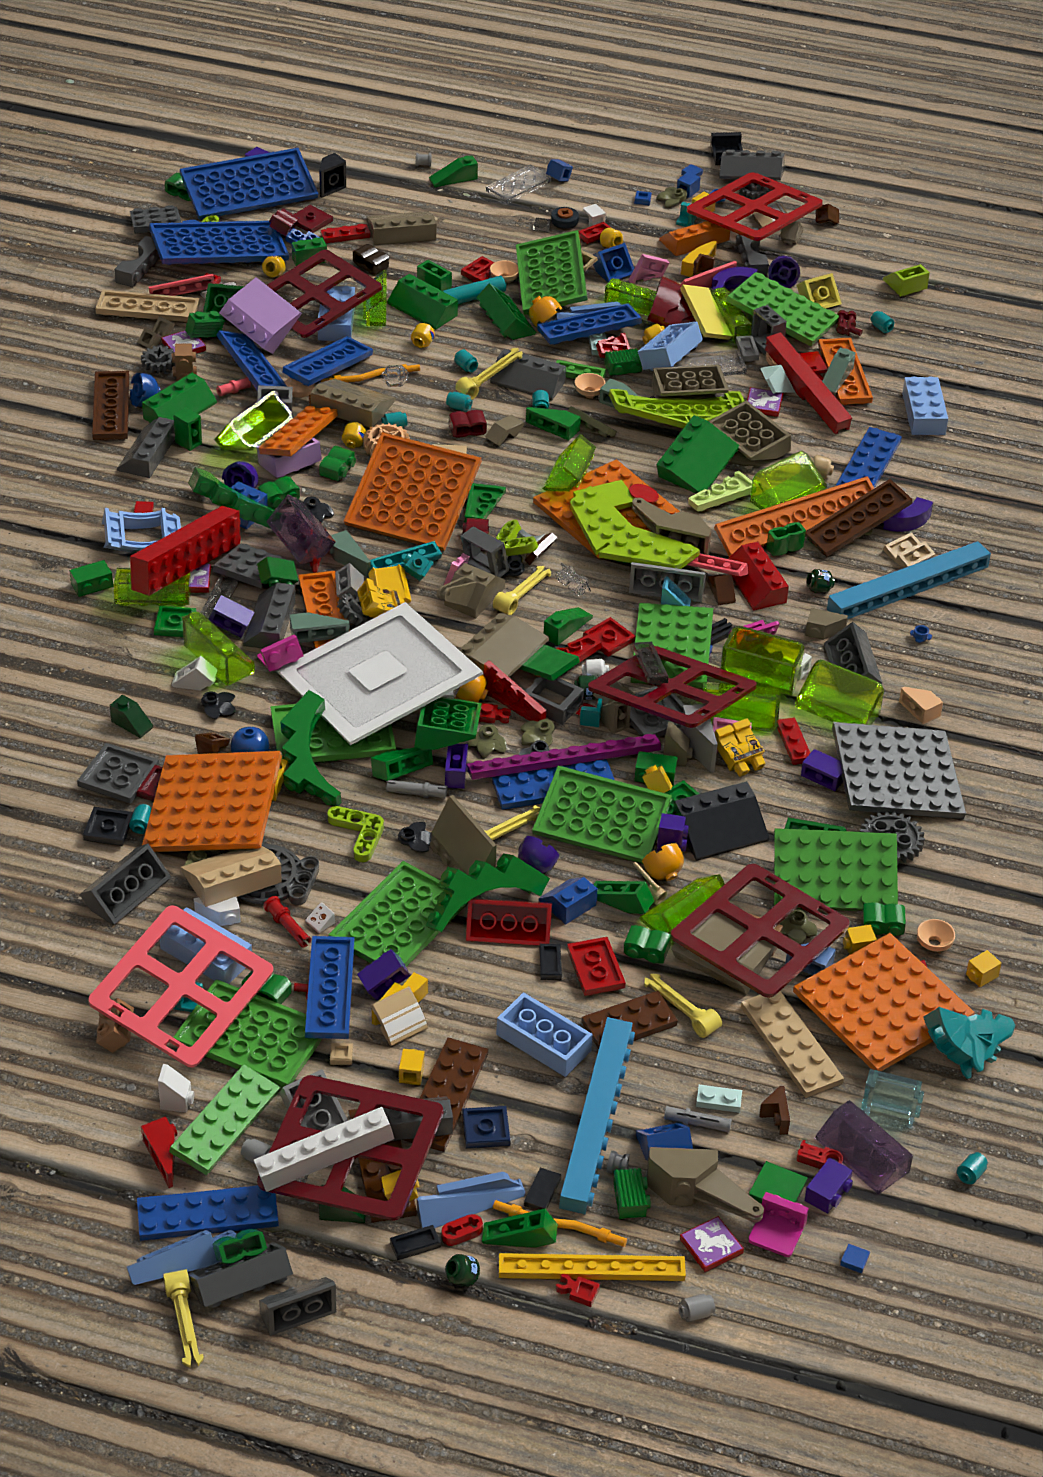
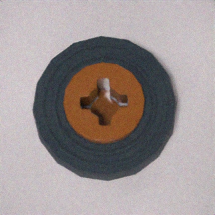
M559 207L552 211L551 222L559 228H573L579 222V213L570 207Z

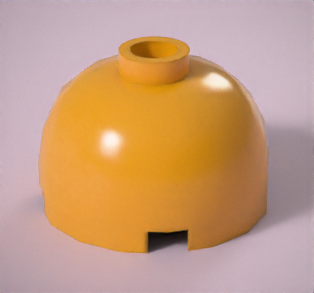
M538 296L531 301L533 305L529 308V318L534 326L537 327V322L544 323L557 313V308L561 310L562 307L551 296L542 298Z
M484 675L460 686L455 699L479 702L480 699L484 701L489 691L485 689L487 682Z
M676 843L661 846V851L656 853L653 850L643 858L644 868L651 877L657 880L666 879V881H672L678 877L677 873L683 867L684 857Z

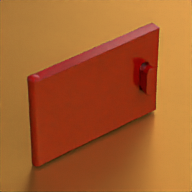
M819 351L799 353L815 374L827 372L828 369Z

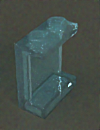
M870 1069L861 1113L869 1115L871 1106L909 1114L908 1124L913 1125L914 1118H919L922 1105H919L922 1104L925 1092L921 1091L922 1081Z

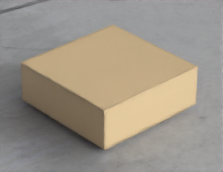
M331 1043L330 1065H352L353 1043Z

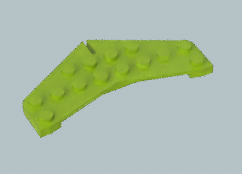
M610 389L609 391L610 399L619 413H628L679 428H684L693 415L710 421L745 401L740 391H730L729 393H724V396L706 399L647 398L629 395L627 390Z
M592 486L586 488L570 501L571 511L595 555L599 554V558L682 569L700 555V550L691 544L632 526Z

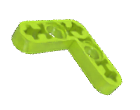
M516 519L505 523L496 539L504 542L506 556L531 553L539 546L533 536L517 538L521 526Z
M340 806L331 807L327 813L328 823L333 826L360 831L354 846V859L358 862L369 861L384 830V819L372 813ZM358 818L361 821L352 822L351 819ZM367 836H371V837H373L374 839L368 841V840H365L364 838L367 837Z

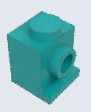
M414 551L412 554L408 553L404 558L403 562L405 564L403 568L408 574L421 581L434 562L427 560Z

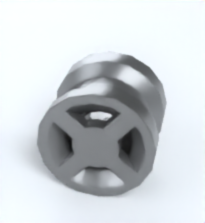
M611 1151L607 1173H613L616 1169H627L629 1154L620 1155L616 1151Z

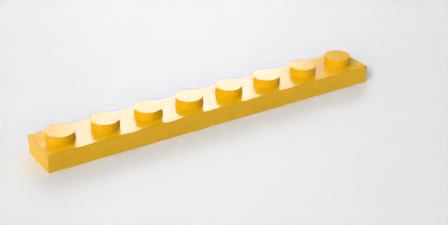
M499 1253V1278L560 1279L561 1274H567L571 1279H577L579 1276L588 1280L685 1281V1256Z

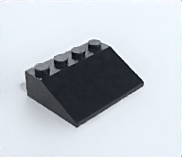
M747 781L674 801L672 815L686 817L685 825H688L689 828L687 838L684 837V839L687 840V845L696 861L769 841V835L756 796Z

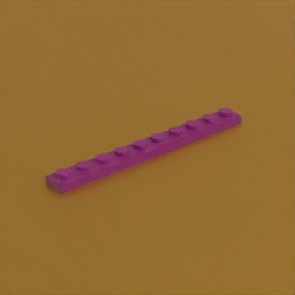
M645 734L641 737H627L621 740H608L602 743H589L583 746H570L564 749H551L545 752H532L526 755L474 761L467 764V772L472 780L634 755L638 754L639 751L661 750V742L655 734Z

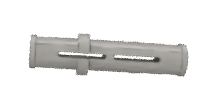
M389 780L387 781L386 791L420 795L424 798L439 797L446 799L447 786L432 785L429 782L422 784Z
M666 1106L664 1120L681 1122L686 1126L688 1124L727 1133L730 1132L732 1121L731 1118L693 1112L690 1108L683 1110Z

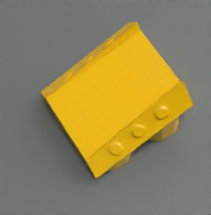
M400 564L377 569L373 567L368 575L369 579L373 580L374 586L388 588L390 591L393 589L398 592L399 598L404 599L406 603L411 602L405 569Z

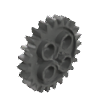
M885 811V815L877 812V817L870 815V820L865 819L864 824H861L859 832L897 834V865L899 860L906 863L907 858L913 861L914 856H919V852L923 850L925 838L924 832H921L922 827L917 826V821L910 822L911 817L909 816L905 819L903 818V813L900 816H896L895 811L892 815H889L887 811Z

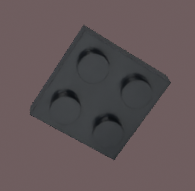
M93 807L83 833V841L123 846L130 829L129 823L133 812Z

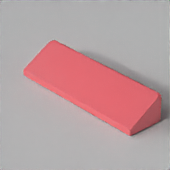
M732 261L684 279L680 285L710 288L712 287V279L718 272L737 267V262Z
M209 274L150 286L149 294L176 296L206 290L208 283L215 284L214 275Z
M701 553L687 564L735 576L748 574L747 563Z

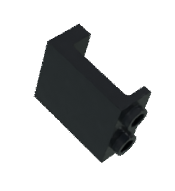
M741 132L711 133L710 148L715 166L721 165V157L726 150H735V152L743 150Z

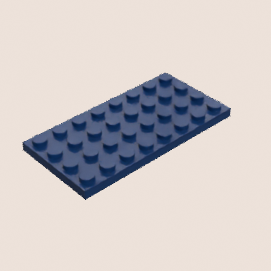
M299 148L181 168L179 172L199 220L210 215L223 216L315 199L319 195Z
M269 221L149 223V230L162 264L263 262L269 256H279L284 261H289V253L278 231L270 227L271 223Z

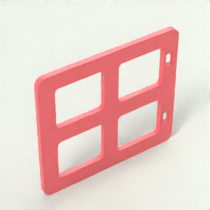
M172 905L168 906L90 994L88 1002L93 1009L185 1066L192 1068L202 1061L271 977L273 966L268 961L199 919ZM172 925H177L205 943L202 949L180 973L175 972L147 954ZM219 954L228 956L253 972L229 1002H224L195 984ZM135 968H140L168 986V989L143 1017L137 1016L110 999V996ZM183 997L189 998L217 1016L191 1047L184 1045L158 1028L160 1023ZM114 1007L115 1009L122 1012V1014L119 1017L112 1013L110 1010ZM170 1042L177 1046L178 1049L175 1052L166 1045Z

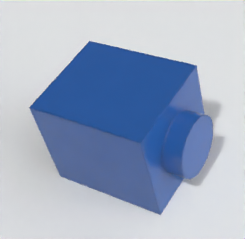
M551 159L547 166L546 174L558 181H569L573 166L559 159Z
M687 172L677 180V189H685L687 191L686 197L690 198L700 190L701 177Z

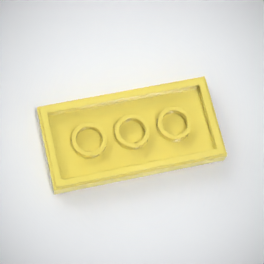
M683 284L680 288L696 322H698L703 337L730 340L732 334L709 288Z

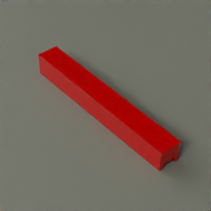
M780 332L766 337L765 351L777 365H782L789 380L833 433L838 434V431L844 428L849 430L852 420L851 415Z

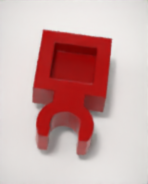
M482 703L479 722L495 724V721L499 720L501 723H509L511 709H498V705Z
M561 1274L560 1282L566 1285L556 1284V1292L560 1294L569 1293V1300L588 1307H592L600 1290L599 1283L579 1276L576 1281H573L567 1274Z

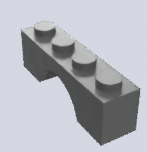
M739 234L736 235V245H739L738 251L741 254V262L744 263V267L758 269L757 273H761L767 278L769 268L767 256L755 252L759 250L760 241H754Z
M145 236L139 242V258L131 261H122L114 269L116 283L133 288L148 273L149 269L156 264L160 257L153 238Z

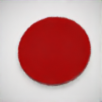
M634 484L629 488V493L633 498H642L649 503H655L659 498L658 493L647 485Z

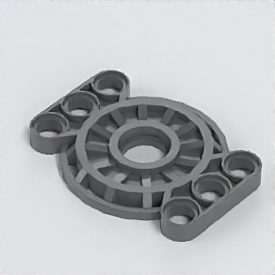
M262 844L263 847L271 850L280 861L282 882L238 897L251 903L264 904L268 898L278 896L280 901L288 898L294 905L304 904L319 873V860L313 856H307L300 860L292 851L284 847ZM220 850V852H219L218 855L223 854V853H226V852H229V851H228V850ZM313 864L315 865V867L306 868L305 865ZM302 878H306L309 881L306 883H302L299 880ZM302 893L303 896L294 897L293 894Z

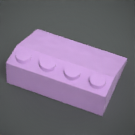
M257 277L233 295L219 312L259 346L272 354L302 314Z

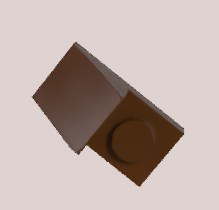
M718 574L708 576L707 582L718 605L736 603L732 575Z
M215 732L196 734L197 753H218L220 747L229 745L230 738Z
M779 1086L761 1103L759 1113L760 1118L773 1117L774 1126H778L779 1135H787L790 1126L784 1086Z

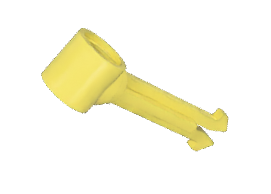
M512 348L509 354L478 376L472 378L462 377L456 383V390L459 393L470 395L471 399H474L479 393L481 384L516 359H521L522 351L519 352L518 348Z
M537 566L536 571L513 591L499 592L493 600V608L507 615H512L517 609L518 600L543 578L551 576L550 569L543 571L545 566Z
M534 805L531 810L484 831L493 841L527 824L531 820L536 821L541 808Z
M650 974L652 980L645 977L644 986L646 988L650 986L655 991H659L661 996L686 1014L692 1021L694 1031L701 1038L707 1037L722 1026V1020L715 1010H701L695 1007L663 982L659 974Z
M187 1269L163 1274L167 1297H170L174 1302L185 1358H182V1364L191 1368L190 1348H192L194 1360L199 1366L204 1360L203 1354L199 1355L188 1304V1294L191 1293Z

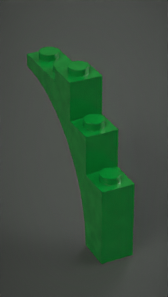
M197 467L194 468L188 482L193 492L210 498L211 502L216 505L240 511V518L244 520H250L281 532L287 518L286 514L269 508L235 491L219 481L212 473Z
M308 690L280 722L281 733L289 739L282 747L283 759L288 760L290 765L283 773L284 785L290 791H296L299 794L306 789L309 794L321 798L325 804L339 806L342 803L341 792L330 785L320 774L310 752L312 732L318 719L325 711V699Z
M505 853L498 859L496 868L487 862L475 860L469 868L468 875L459 869L447 867L442 873L438 884L444 890L439 895L437 904L429 914L428 922L425 926L431 930L442 932L451 917L464 904L489 890L519 888L529 894L541 896L550 878L516 856Z

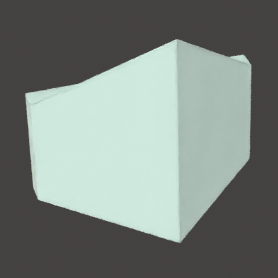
M782 365L761 368L773 394L776 392L795 393Z

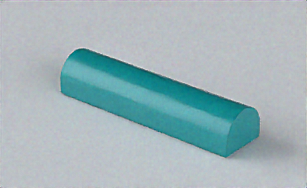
M501 275L444 290L443 292L458 299V304L476 300L477 296L489 283L505 292L506 283Z
M435 541L371 559V569L373 567L375 569L393 567L398 564L403 567L405 564L403 560L408 553L412 554L414 551L429 561L441 559L442 553Z

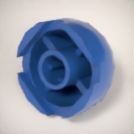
M135 373L133 375L131 383L134 385L133 389H130L131 404L135 405V407H142V402L160 392V387H158L156 379L149 374Z
M256 727L241 728L235 732L231 739V753L269 751L268 737L261 729Z

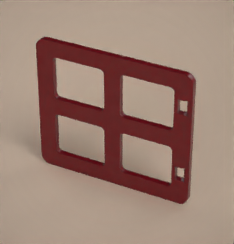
M321 250L267 284L273 291H277L286 284H291L303 292L302 296L290 303L297 310L313 300L330 310L308 325H304L297 320L290 330L302 338L311 336L382 290L380 282L329 250ZM321 262H326L340 271L319 285H314L301 276ZM347 278H351L365 287V289L344 302H340L326 293Z
M650 646L589 682L588 690L682 726L695 728L754 691L757 682L658 646ZM655 658H659L687 668V670L674 678H667L640 667ZM701 675H707L735 685V687L717 696L687 684ZM629 676L658 688L643 697H637L610 687V685L623 677ZM675 693L706 705L694 713L686 715L656 703Z
M748 864L671 930L670 937L677 944L758 994L771 998L849 928L850 921L847 917L761 866ZM769 878L770 880L774 881L775 884L773 885L772 883L766 881V879ZM752 881H757L783 897L781 901L761 918H755L729 902ZM796 908H802L829 924L806 946L798 944L774 929ZM821 909L822 911L828 913V915L825 916L824 914L820 913L818 910ZM717 912L747 929L723 951H718L691 934ZM760 940L769 942L793 957L770 979L762 978L737 962Z
M313 1075L303 1077L269 1153L322 1132L321 1130L301 1126L315 1094L359 1102L360 1105L354 1118L373 1111L378 1107L419 1115L423 1118L409 1149L381 1144L335 1163L324 1186L294 1180L267 1192L395 1221L403 1216L444 1115L443 1106L434 1101ZM300 1098L306 1100L302 1108L296 1107ZM360 1157L402 1167L389 1200L382 1201L341 1191L356 1158ZM259 1175L257 1185L260 1190L266 1191Z

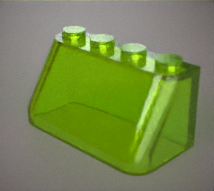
M271 391L229 422L214 440L224 450H254L292 420V413L275 392Z
M799 451L755 474L752 481L750 502L762 510L827 489V484L810 456L804 451Z
M192 612L182 617L184 646L197 658L202 656L217 669L216 676L226 686L254 673V661L202 613Z
M736 626L731 630L723 646L720 669L754 680L759 687L792 696L799 676L805 647L798 641L743 626Z
M817 660L797 696L795 707L831 722L872 725L881 713L884 688L875 680L825 660Z
M703 682L702 690L720 696L735 687V685ZM756 686L754 691L713 717L737 721L748 718L749 722L752 723V731L771 732L778 726L780 689L778 687Z

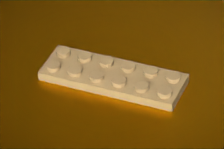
M102 290L95 309L96 314L152 320H157L160 316L168 321L187 323L189 313L198 311L200 298Z
M781 991L771 998L758 995L741 1001L742 1010L805 1098L843 1084L844 1077Z

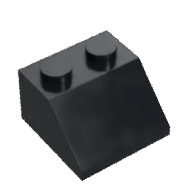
M336 153L322 158L319 169L321 198L346 188V160Z

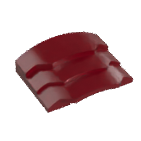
M664 276L661 277L647 318L648 321L663 325L664 327L672 324L696 322L681 292V285L677 281Z

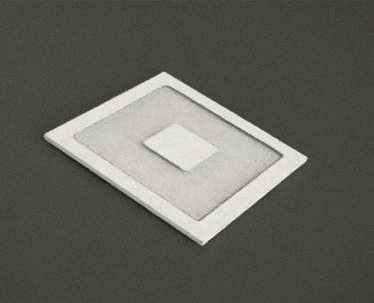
M406 602L304 654L296 662L283 665L277 670V673L302 697L310 690L325 699V711L321 716L350 745L483 675V671Z

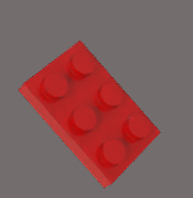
M608 937L567 944V951L584 996L625 988L626 982Z

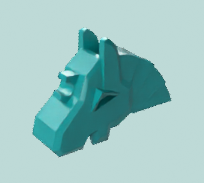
M938 1007L923 1016L928 1033L936 1044V1048L945 1054L948 1059L960 1065L961 1072L967 1079L971 1078L973 1067L977 1072H981L984 1069V1061L993 1063L997 1060V1057L993 1054L1001 1051L998 1045L1011 1037L1015 1029V1023L1012 1018L997 1014L996 1018L993 1019L992 1012L985 1009L981 1010L980 1015L975 1014L967 1017L966 1015Z

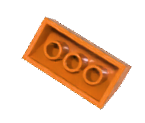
M704 221L668 232L660 237L659 241L675 256L692 252L696 248L712 241H717V244L729 241L730 230Z

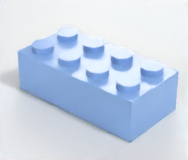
M334 286L326 293L338 301L344 302L355 295V287ZM320 304L318 318L330 310ZM355 308L318 331V340L338 341L347 336L352 338Z
M698 322L669 325L638 350L643 370L650 369L653 371V368L674 367L676 362L681 361L683 356L689 354L693 348H696L703 340Z
M905 377L902 395L911 434L946 435L948 415L939 378Z
M188 907L184 909L185 912L252 952V945ZM172 925L160 939V949L187 965L205 945L203 941L177 925ZM219 954L203 974L214 981L217 979L229 984L246 967L224 954Z
M524 992L497 1017L496 1035L564 1077L591 1052L592 1033Z

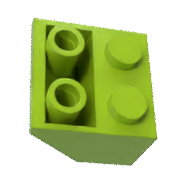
M920 264L893 272L883 277V281L901 297L927 289L930 272Z

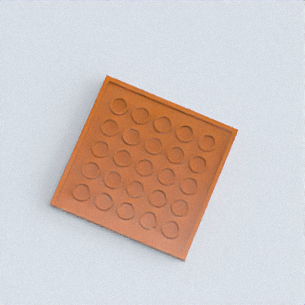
M382 432L345 516L344 524L419 545L435 541L439 550L445 551L482 462L481 457Z
M616 459L533 497V503L595 555L570 509V501L574 498L573 491L622 480L628 489L634 484H647ZM659 495L657 502L650 503L670 514L680 512L661 495ZM632 507L618 510L632 526L650 531L632 510Z
M261 751L166 755L142 845L149 844L154 852L261 848L281 763V752Z
M891 933L793 987V992L876 1074L933 1042L923 1016L941 1007L966 1015L967 1017L975 1014L966 1003Z

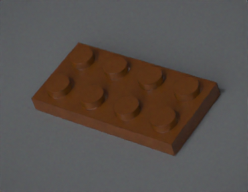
M659 991L582 1016L581 1021L585 1029L593 1034L592 1040L598 1050L607 1017L632 1022V1032H635L634 1041L673 1028L678 1023L677 1018Z

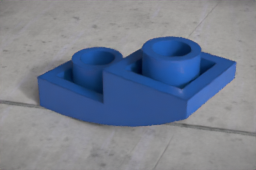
M292 228L287 234L285 241L292 244V242L320 237L310 231L305 235L299 230Z

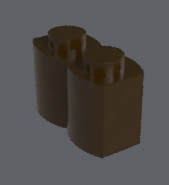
M365 244L353 251V262L357 266L365 268L369 273L377 274L389 267V256L382 251H378L373 245Z

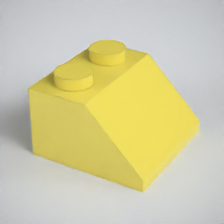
M833 273L808 279L796 285L799 295H803L808 300L820 304L825 309L842 304Z

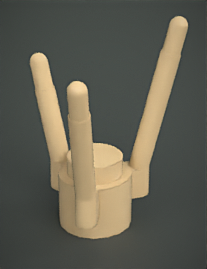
M634 862L633 865L651 884L649 890L655 900L653 903L656 905L661 904L665 900L667 892L657 885L637 862Z

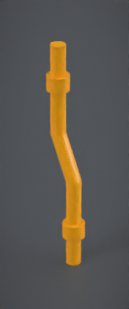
M401 364L398 367L379 368L361 375L342 377L341 375H335L332 378H324L320 381L325 382L337 379L350 383L364 381L379 375L396 373L403 375L407 374V372L420 371V364L408 366Z
M495 1200L493 1204V1209L507 1213L509 1217L529 1212L516 1204L509 1205ZM553 1218L558 1224L557 1228L574 1229L596 1237L598 1241L603 1243L610 1242L622 1247L626 1246L627 1238L613 1234L611 1230L602 1227L599 1229L576 1220Z

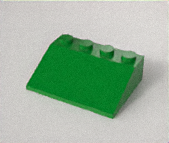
M693 415L656 464L658 477L695 494L704 489L708 490L740 448V445L709 421Z
M441 697L421 707L414 747L425 751L436 750L476 739L482 703Z

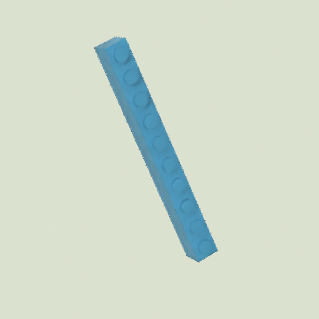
M978 541L829 595L827 610L848 615V619L988 568L991 553Z
M607 1017L563 1184L559 1209L586 1215L587 1207H592L595 1193L591 1191L592 1187L597 1188L599 1174H596L597 1169H602L604 1156L601 1155V1152L607 1149L609 1138L605 1136L606 1132L611 1133L613 1120L610 1119V1116L616 1113L618 1102L614 1100L615 1096L620 1097L622 1084H619V1080H624L627 1068L623 1066L624 1061H629L631 1053L628 1045H633L635 1032H632V1022Z

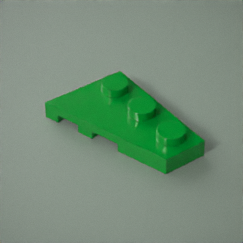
M473 483L469 491L464 522H467V518L486 519L506 493V487Z

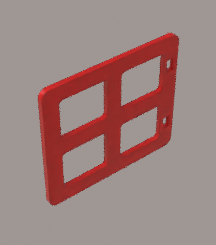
M751 172L687 206V212L751 240L761 241L823 205V200L758 173ZM750 183H756L772 190L756 200H751L734 193ZM783 196L806 203L789 213H783L767 206ZM721 199H726L743 206L727 216H720L704 209ZM754 212L775 219V221L759 230H754L737 223Z

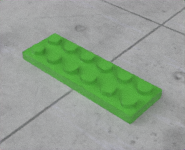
M243 1065L171 1145L169 1152L203 1174L208 1175L279 1093L280 1086Z

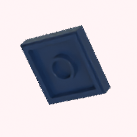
M506 1106L462 1108L466 1149L510 1146L511 1140Z

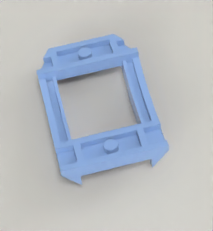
M105 508L102 519L106 541L104 548L124 552H138L156 541L136 542L125 540L124 529L161 526L162 538L181 528L180 517L174 513L173 515L168 514L165 508L150 513L124 511L115 513L110 512L109 508Z

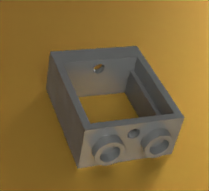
M768 305L754 309L751 335L757 349L765 356L766 337H768L766 334L767 324L772 327L771 335L781 332L784 337L787 321Z
M474 526L460 536L463 552L470 556L467 564L497 577H501L509 571L504 542ZM480 549L486 551L487 555L482 553Z
M537 677L532 686L525 690L527 694L546 709L547 718L562 725L583 704L584 689L560 678L551 681L543 677ZM546 688L566 697V699L558 705L538 695Z

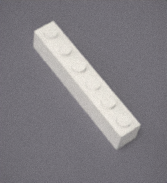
M380 1107L254 1159V1162L267 1192L394 1139L383 1107Z

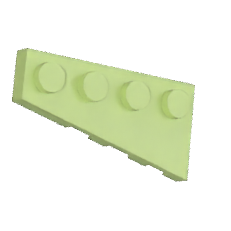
M737 471L733 477L728 476L724 478L722 483L711 485L710 490L704 489L689 497L688 504L698 512L704 511L707 508L719 506L722 503L734 501L737 498L758 492V485L740 471Z

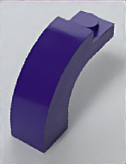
M733 267L718 272L712 279L711 293L714 296L715 302L720 304L723 295L727 291L738 288L758 269Z
M916 497L913 504L882 522L881 524H884L883 529L903 532L915 530L923 526L931 517L933 502Z

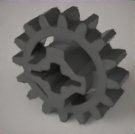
M750 183L739 189V195L756 200L772 190L756 183Z
M161 345L157 348L153 346V349L147 348V352L143 351V355H141L142 367H145V370L151 369V373L154 371L157 373L162 371L166 373V370L172 371V367L175 366V363H172V353H175L174 349H168V346L163 348Z
M344 594L337 601V607L341 609L339 612L356 627L374 619L363 614L361 602L356 595Z

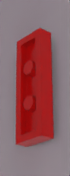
M367 224L322 229L320 230V235L325 243L370 238V230Z
M796 718L776 720V727L792 764H803V761L810 754V750Z

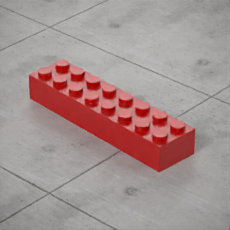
M220 506L131 555V590L150 596L238 546L241 540L240 511Z

